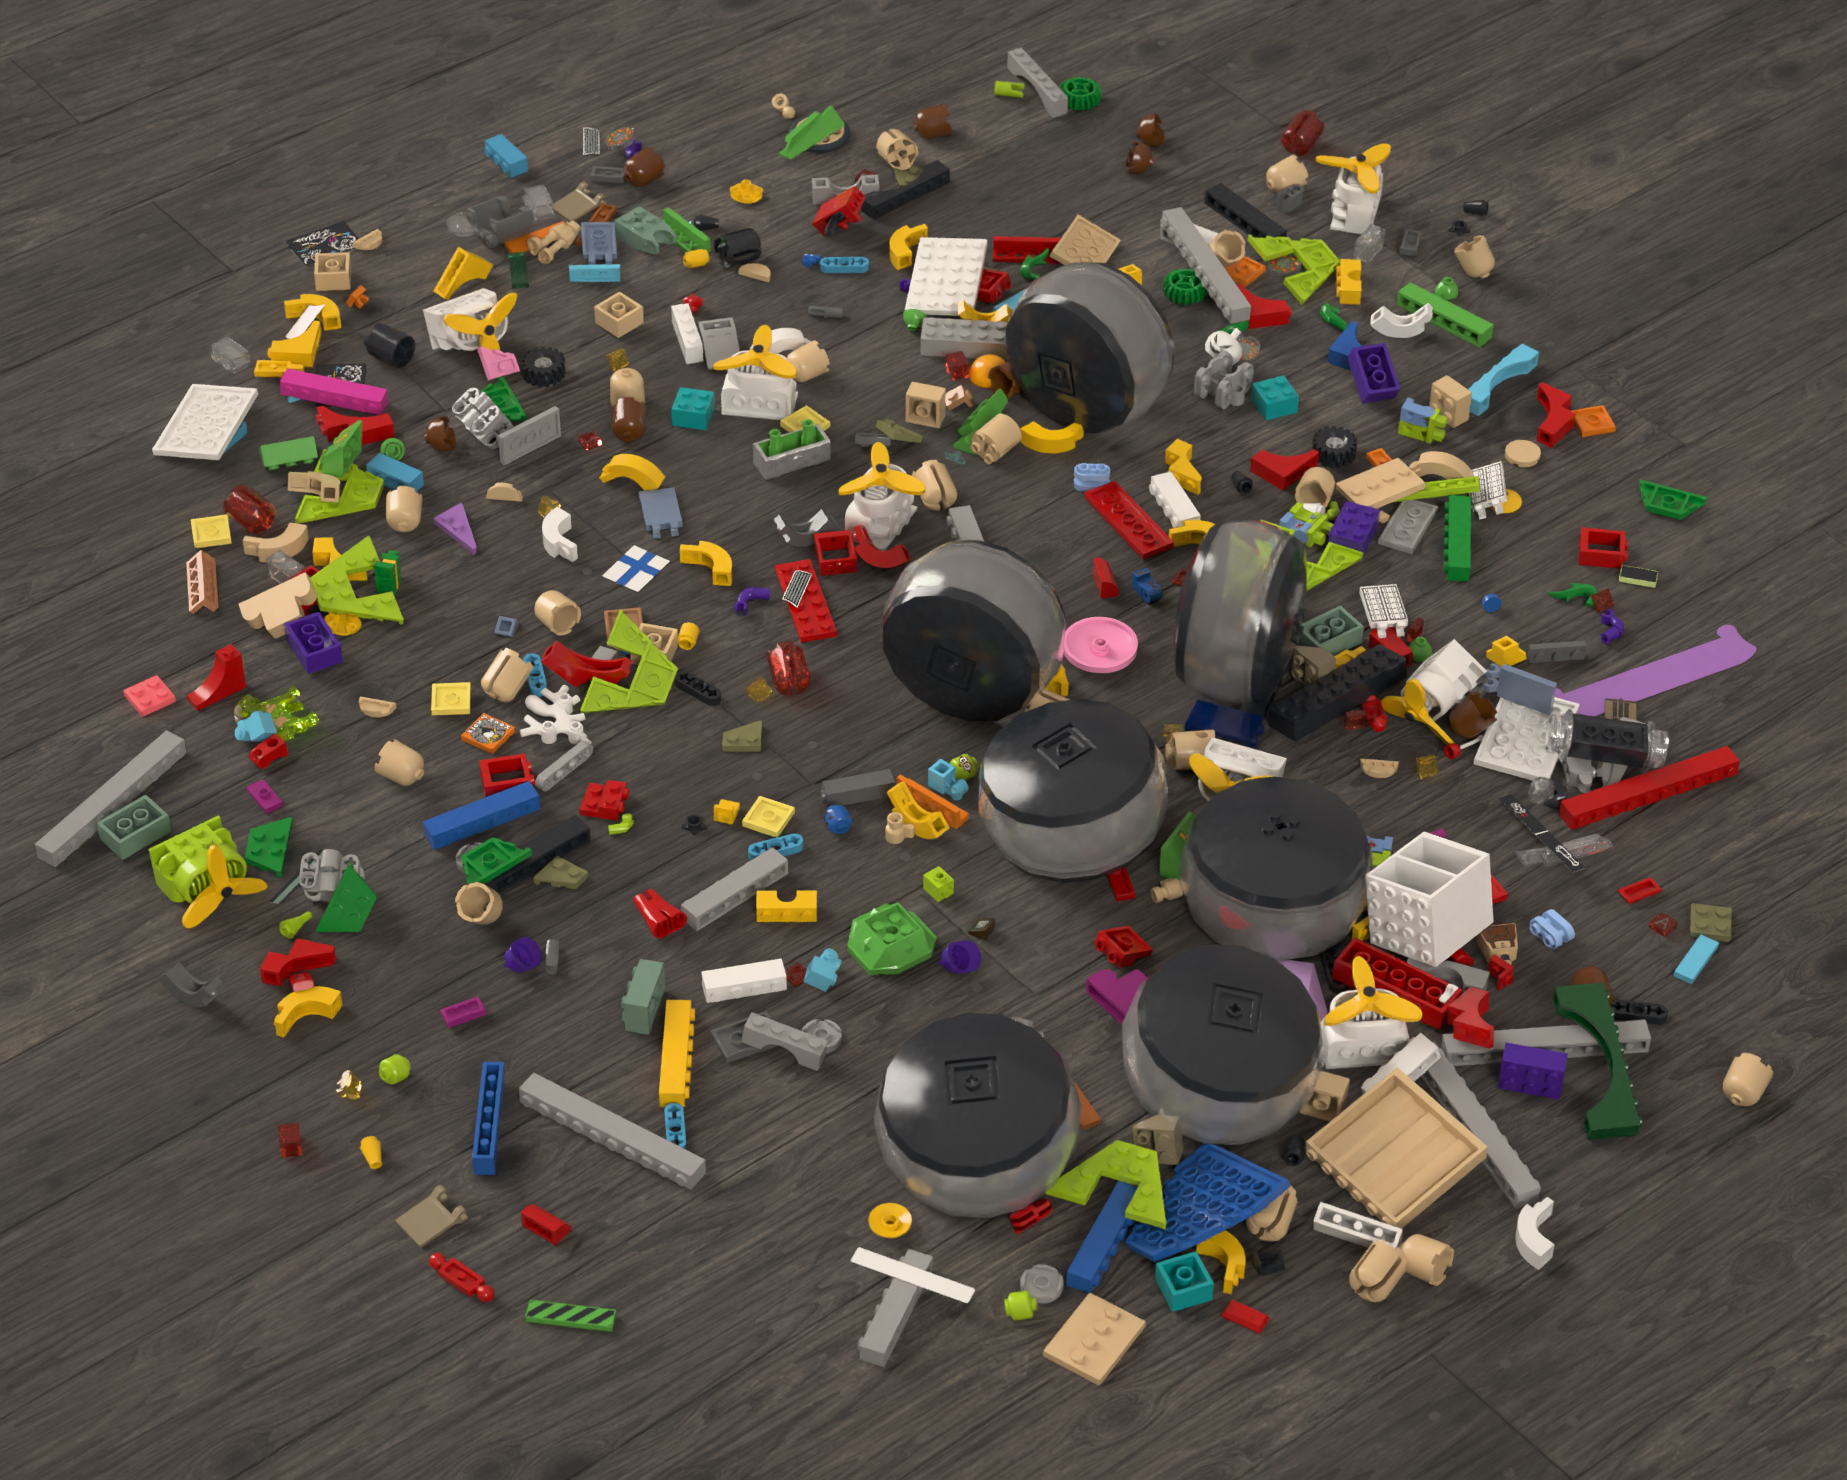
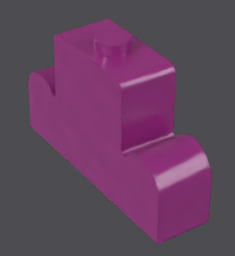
M1104 969L1087 978L1086 993L1130 1033L1135 1019L1138 1018L1137 1003L1148 978L1136 969L1117 980L1115 972Z

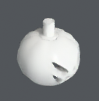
M1237 328L1231 335L1224 331L1213 332L1205 343V351L1213 358L1218 357L1222 351L1230 353L1233 357V366L1242 356V347L1236 340L1241 332Z

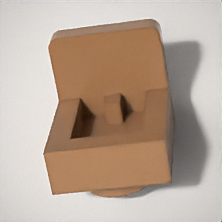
M960 385L946 393V406L949 410H952L965 402L969 407H972L971 399H973V396L968 389L965 390Z

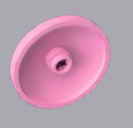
M1108 617L1082 619L1071 625L1065 632L1064 655L1070 663L1084 671L1093 673L1115 672L1128 666L1137 655L1138 640L1136 634L1128 625L1116 619Z

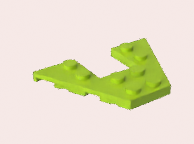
M1248 235V242L1264 261L1293 253L1308 270L1286 277L1283 282L1301 305L1305 303L1340 264V260L1323 240L1301 238L1300 241L1291 240L1290 237L1274 238L1266 236V238H1254L1252 235Z
M323 449L321 457L326 454V449ZM321 457L314 472L322 473ZM352 464L343 478L334 476L339 480L347 481L339 502L320 501V496L304 495L295 517L296 524L376 508L385 485L384 479L374 476L369 471L364 472L358 469L357 465Z
M1260 520L1263 549L1266 554L1272 557L1273 562L1279 548L1294 536L1295 530ZM1329 542L1317 564L1307 561V590L1363 558L1364 552Z
M370 536L364 538L310 577L317 593V604L320 611L335 612L342 615L350 613L356 614L360 618H375L378 621L386 619L403 624L404 619L392 591L356 599L347 575L373 570L377 561L380 562Z
M620 609L607 645L641 657L630 689L593 677L580 713L665 705L676 677L678 668L667 659V656Z
M1116 1140L1045 1188L1048 1195L1086 1205L1101 1175L1136 1185L1138 1188L1125 1211V1217L1166 1229L1157 1151Z

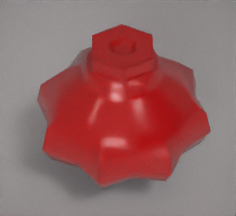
M691 294V296L683 299V304L688 303L691 313H696L698 308L703 305V298Z

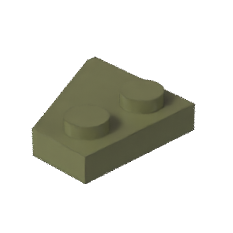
M912 166L908 169L900 170L892 167L898 187L901 188L915 181L923 172V168Z
M885 419V421L877 420L875 426L893 440L921 443L923 438L922 435L906 429L890 419Z
M756 721L723 732L722 751L761 752L762 721Z
M556 856L533 877V882L536 885H540V882H549L554 887L563 886L577 889L588 878V872Z

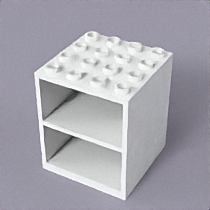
M1423 832L1365 875L1370 943L1437 967L1493 923L1490 854Z

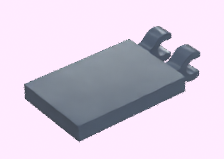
M581 222L583 259H588V265H595V259H605V265L612 264V259H617L615 222Z
M675 488L639 491V500L646 531H652L654 539L661 538V529L669 528L672 537L679 536L678 527H682V518Z
M1494 663L1490 664V670L1487 669L1486 672L1488 683L1484 684V691L1497 692L1498 697L1547 715L1551 714L1557 686L1556 682L1503 664L1502 667Z

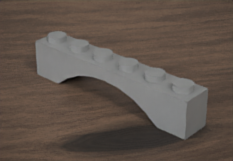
M1023 48L1009 51L1007 68L1014 76H1023L1032 83L1046 111L1053 118L1067 114L1068 97Z

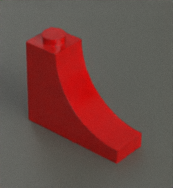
M1237 284V287L1251 305L1250 320H1248L1249 329L1289 324L1291 308L1287 306L1285 300L1263 299L1250 293L1243 284Z
M1313 449L1301 455L1281 456L1262 450L1251 458L1250 472L1284 491L1302 478L1307 470L1318 466L1319 452Z
M232 644L215 652V663L211 673L201 686L187 695V701L197 711L246 688L242 654Z

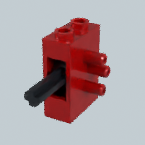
M853 186L823 203L812 224L822 235L832 237L837 227L841 226L843 230L848 228L846 222L854 223L855 221H861L862 218L858 213L866 197L862 191Z

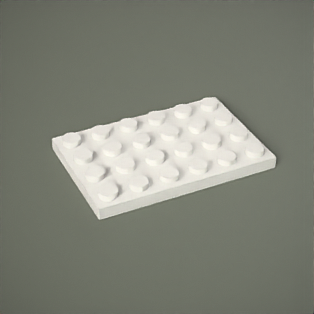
M920 237L905 310L917 309L926 315L959 316L958 303L962 300L975 309L988 245L987 239Z
M192 384L153 447V454L180 458L220 460L258 396L257 389Z
M1500 697L1496 707L1497 714H1495L1497 721L1487 728L1474 758V765L1548 785L1560 757L1562 747H1564L1566 742V727L1571 713L1577 714L1580 704L1555 697L1553 711L1550 715Z

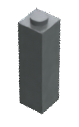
M890 769L822 781L820 798L821 801H825L827 808L832 805L843 806L889 797L887 792L895 786V781Z

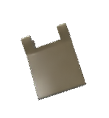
M583 181L576 190L552 204L550 208L571 222L572 220H578L593 209L598 208L601 203L606 204V202L603 201L605 196L601 193L596 195L594 200L588 196L590 191L586 189L589 185Z
M442 1185L437 1186L430 1196L395 1220L420 1248L453 1225L463 1223L468 1219V1216L465 1214L466 1210L461 1205L450 1213L441 1204V1202L448 1199V1196L445 1194L446 1189Z

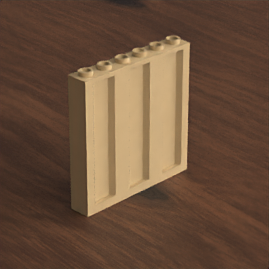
M1398 1067L1306 1141V1154L1310 1160L1316 1161L1326 1174L1333 1176L1337 1184L1341 1188H1346L1354 1200L1360 1201L1366 1206L1367 1211L1371 1215L1377 1216L1382 1223L1400 1229L1486 1159L1488 1146Z

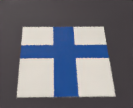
M633 546L602 576L639 592L670 561L637 546Z

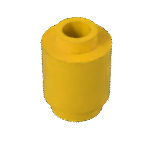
M702 249L686 252L685 256H683V263L689 269L704 266L706 263H709V254L707 250Z
M684 623L678 636L680 648L690 650L695 646L700 632L697 625L693 623Z

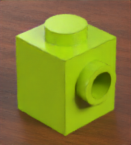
M938 866L923 875V889L939 902L954 893V879Z

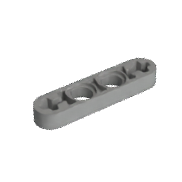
M586 741L579 742L541 772L535 780V786L544 792L548 791L586 761L593 752V746Z

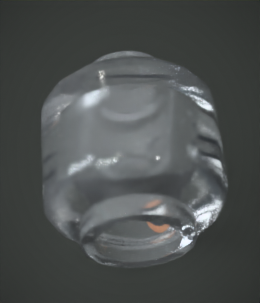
M1543 776L1533 779L1528 789L1529 799L1537 805H1544L1543 802L1555 793L1553 782Z

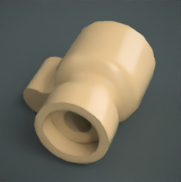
M890 813L887 817V826L885 828L886 840L891 844H899L907 837L913 838L914 825L903 824V816L900 813Z
M1168 878L1160 881V887L1151 888L1150 894L1154 903H1159L1164 898L1174 900L1182 897L1183 890L1177 878Z

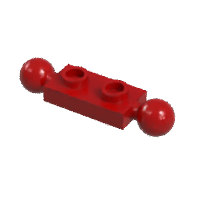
M1372 695L1362 703V709L1368 726L1371 725L1372 729L1376 732H1382L1386 728V714L1381 701L1377 700L1375 695Z
M442 1253L431 1255L429 1259L431 1268L438 1270V1276L470 1298L477 1293L478 1299L482 1302H489L494 1298V1289L489 1285H485V1278L455 1258H451L446 1262V1257Z

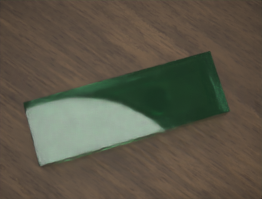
M525 252L508 253L512 289L529 288Z

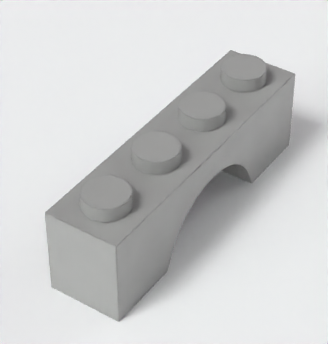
M878 175L861 176L858 182L850 187L835 186L830 182L829 178H812L813 205H822L853 186L862 191L864 196L873 191H879Z
M1408 957L1407 963L1442 980L1453 983L1462 989L1461 994L1470 987L1485 991L1487 989L1490 973L1488 971L1447 960L1434 967Z
M751 1012L744 1025L741 1041L759 1049L769 1044L782 1046L793 1053L798 1064L816 1071L819 1070L825 1058L828 1041L753 1012Z

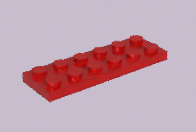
M1116 481L1084 492V498L1142 559L1174 547V541Z
M811 560L775 565V573L783 595L795 571H804L812 574L798 607L785 600L800 642L837 637L836 627Z

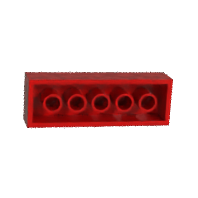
M1354 937L1335 960L1332 978L1356 989L1352 975V965L1355 957L1360 956L1368 963L1372 971L1375 989L1389 990L1400 998L1415 1004L1422 1011L1420 1021L1440 1030L1447 1021V1005L1461 995L1462 989L1458 988L1447 1002L1443 1003L1439 1001V998L1446 991L1448 982Z

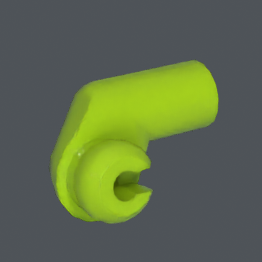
M1335 501L1329 504L1330 509L1324 513V515L1328 516V522L1336 520L1340 513L1338 503Z
M623 814V821L620 824L608 825L609 835L627 832L634 823L632 815Z

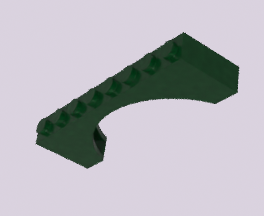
M1604 982L1555 987L1552 999L1556 1015L1567 1018L1587 1030L1602 1048L1609 1065V1089L1602 1100L1586 1112L1583 1121L1587 1139L1597 1140L1637 1136L1639 1128L1642 1127V1118L1636 1110L1638 1106L1637 1098L1633 1097L1632 1079H1628V1063L1623 1059V1044L1619 1043L1618 1040L1619 1029L1614 1024V1009L1609 1005V991L1605 989Z

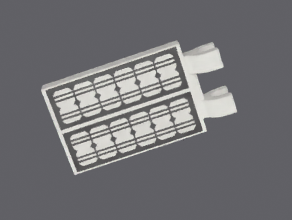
M1502 462L1471 470L1473 477L1479 476L1480 492L1469 493L1472 511L1478 512L1479 520L1486 518L1485 508L1495 507L1496 514L1504 513L1502 503L1507 502Z
M1397 584L1360 587V596L1370 628L1377 629L1378 637L1386 638L1385 629L1387 627H1395L1397 637L1405 636L1404 628L1408 626V618Z

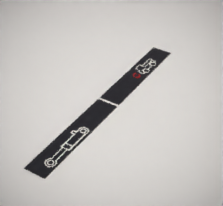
M1513 795L1499 798L1572 872L1585 869Z

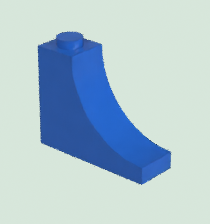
M1352 321L1329 348L1328 363L1352 371L1347 357L1354 347L1361 346L1356 339L1358 323Z

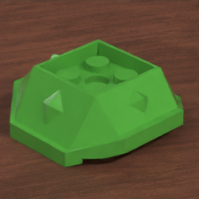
M898 902L892 905L886 903L853 919L847 951L870 976L899 974L931 958L937 943V937L915 913L906 910Z

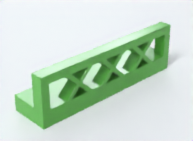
M669 207L663 210L664 219L662 221L667 223L675 234L680 235L676 236L677 242L674 243L685 253L692 251V249L707 250L708 253L711 252L710 238ZM681 241L689 242L690 244H683Z

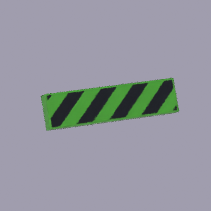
M530 1300L525 1319L526 1322L612 1332L616 1310Z

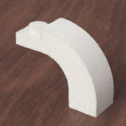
M1427 303L1411 315L1399 316L1383 306L1371 315V326L1381 334L1389 337H1413L1424 331L1425 323H1428L1432 318L1433 307Z
M798 329L772 330V346L769 352L780 353L784 350H796L810 341L804 338L802 332Z
M558 507L553 509L543 521V545L552 557L555 558L560 554L562 557L574 562L578 559L577 545L562 536L571 529V516Z
M1548 1197L1541 1203L1537 1202L1533 1208L1528 1204L1524 1206L1519 1214L1515 1235L1516 1245L1520 1254L1538 1270L1552 1258L1554 1244L1543 1237L1537 1230L1552 1215L1554 1201Z

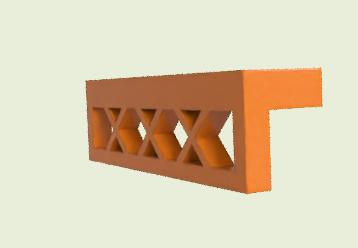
M901 774L897 777V784L905 782L914 800L922 809L930 813L941 811L947 824L954 829H958L969 819V813L910 778L907 779Z

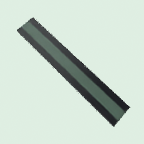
M320 849L316 854L319 857L322 856V851L325 849ZM311 859L310 862L307 863L308 865H311L312 863L316 862L314 861V859ZM300 870L269 902L283 904L301 886L299 883Z

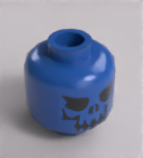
M832 805L824 814V822L829 831L834 834H843L852 825V818L844 806Z

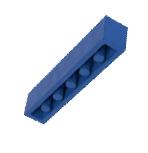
M529 781L423 821L424 836L432 848L436 850L540 810L539 794Z
M483 1062L472 1155L474 1175H495L506 1079L504 1062Z
M1122 1181L1117 1182L1067 1271V1286L1086 1293H1091L1094 1287L1099 1286L1102 1272L1108 1270L1111 1256L1116 1255L1120 1240L1123 1241L1125 1239L1128 1226H1132L1134 1220L1125 1217V1211L1138 1187Z

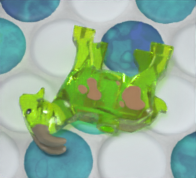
M295 686L291 687L287 693L257 704L260 701L259 698L245 695L234 709L236 723L241 721L242 718L250 717L251 713L255 711L271 713L277 730L276 735L283 741L293 739L296 733H304L307 729L319 723V719L313 711L303 718L290 716L291 713L304 709L303 704L299 700L296 702L294 700L296 696L300 695Z

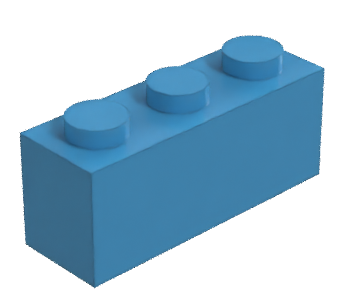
M502 134L485 140L484 152L486 156L490 157L504 173H507L512 178L528 171L527 157Z
M381 453L366 464L367 471L371 472L374 476L384 479V486L393 490H397L399 486H408L414 488L415 492H417L424 486L422 471Z

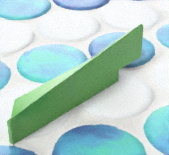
M829 106L822 114L815 111L786 136L785 141L787 145L780 151L779 156L787 159L794 158L845 126L844 122L832 106Z
M998 389L990 399H985L957 430L962 437L953 445L956 449L978 455L970 447L972 436L1003 411L1008 398L1001 389Z

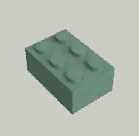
M1340 605L1303 623V635L1299 637L1296 645L1324 648L1331 655L1336 656L1344 650L1362 643L1364 626Z
M147 795L97 822L100 840L122 860L171 832L169 815Z
M640 959L637 967L634 966L632 981H629L627 984V995L623 996L621 1001V1008H624L622 1022H625V1031L649 1035L665 993L664 963Z

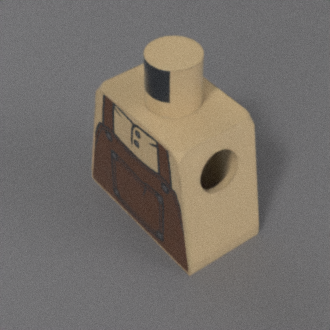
M1515 923L1491 925L1476 935V943L1488 963L1494 955H1497L1509 964H1512L1511 961L1516 960L1518 943Z

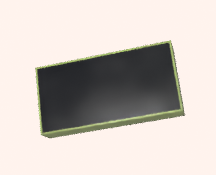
M1622 565L1619 582L1655 588L1658 571Z

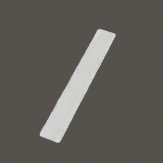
M860 1247L851 1259L854 1263L965 1303L969 1302L975 1291L974 1288Z

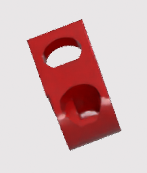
M273 734L251 750L249 760L258 768L265 769L277 758L281 757L283 759L289 755L286 743L278 735Z

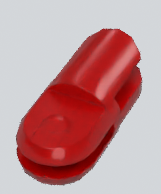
M1043 1198L1031 1204L1028 1203L1009 1214L1015 1233L1020 1234L1039 1223L1041 1219L1052 1212L1053 1207L1048 1199Z

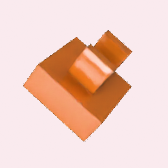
M360 285L350 295L346 304L349 307L355 304L357 308L361 309L369 300L367 296L363 295L366 289Z

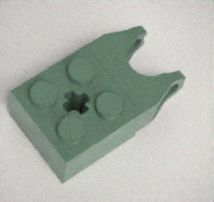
M640 206L614 220L616 237L638 251L642 250L647 253L658 254L660 252V245L658 243L674 244L677 242L676 234L667 223Z

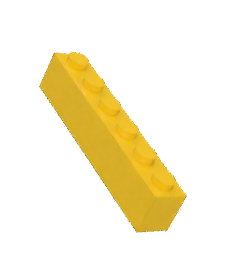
M666 1000L659 1087L660 1107H666L670 1103H678L685 1107V1099H689L690 1086L686 1085L691 1082V1070H688V1067H692V1055H689V1052H693V1039H690V1036H694V1024H691V1021H695V1009L691 1008V1000Z

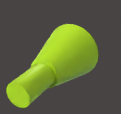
M307 911L300 917L281 921L279 925L281 934L292 939L304 923L312 918V914Z

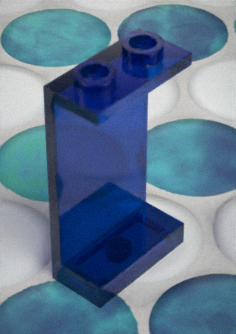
M1197 700L1185 722V732L1214 730L1215 735L1245 742L1246 747L1253 749L1257 747L1258 737L1263 735L1265 725H1262V716Z

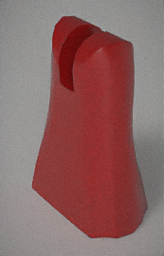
M653 889L646 890L645 897L641 893L633 897L636 908L643 916L653 936L657 939L682 929L687 922L685 913L668 903Z

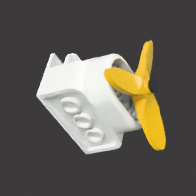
M1389 144L1376 145L1366 150L1363 154L1351 158L1316 156V161L1321 164L1341 167L1332 195L1334 203H1332L1331 207L1333 220L1330 229L1370 235L1382 193L1383 173H1381V166L1379 164L1390 155L1391 146Z
M483 288L424 309L423 312L432 349L440 347L444 350L455 348L457 350L472 351L483 346L485 349L500 351L498 341L507 330V315L516 303L517 294L509 293L498 302L495 292Z
M768 325L758 328L754 335L753 348L751 350L738 352L730 358L718 361L713 365L714 370L728 371L721 392L723 415L782 420L794 412L798 392H795L796 382L792 378L796 377V368L783 355L769 352L772 346V331Z
M877 442L873 445L871 451L872 468L864 476L840 487L839 495L854 493V500L847 508L845 514V530H850L852 540L857 542L853 535L855 533L853 528L857 525H864L874 546L881 551H885L916 512L917 507L911 505L914 501V495L924 494L926 488L922 481L908 475L901 467L889 464V455L886 447L881 442Z
M1454 639L1428 657L1406 681V685L1401 691V697L1386 696L1381 700L1384 710L1390 714L1406 718L1410 722L1416 720L1425 724L1436 736L1449 745L1454 742L1434 721L1443 716L1456 704H1459L1466 697L1465 694L1477 685V679L1484 675L1487 670Z
M1212 737L1205 748L1204 756L1192 754L1189 762L1192 770L1199 778L1200 792L1209 802L1216 793L1241 781L1272 776L1283 777L1287 758Z
M1360 956L1355 957L1352 965V975L1357 990L1338 994L1331 1002L1330 1012L1321 1021L1323 1039L1321 1049L1326 1069L1387 1064L1397 1051H1401L1410 1040L1406 1022H1416L1422 1018V1011L1415 1004L1400 998L1389 990L1375 989L1372 971L1368 963Z

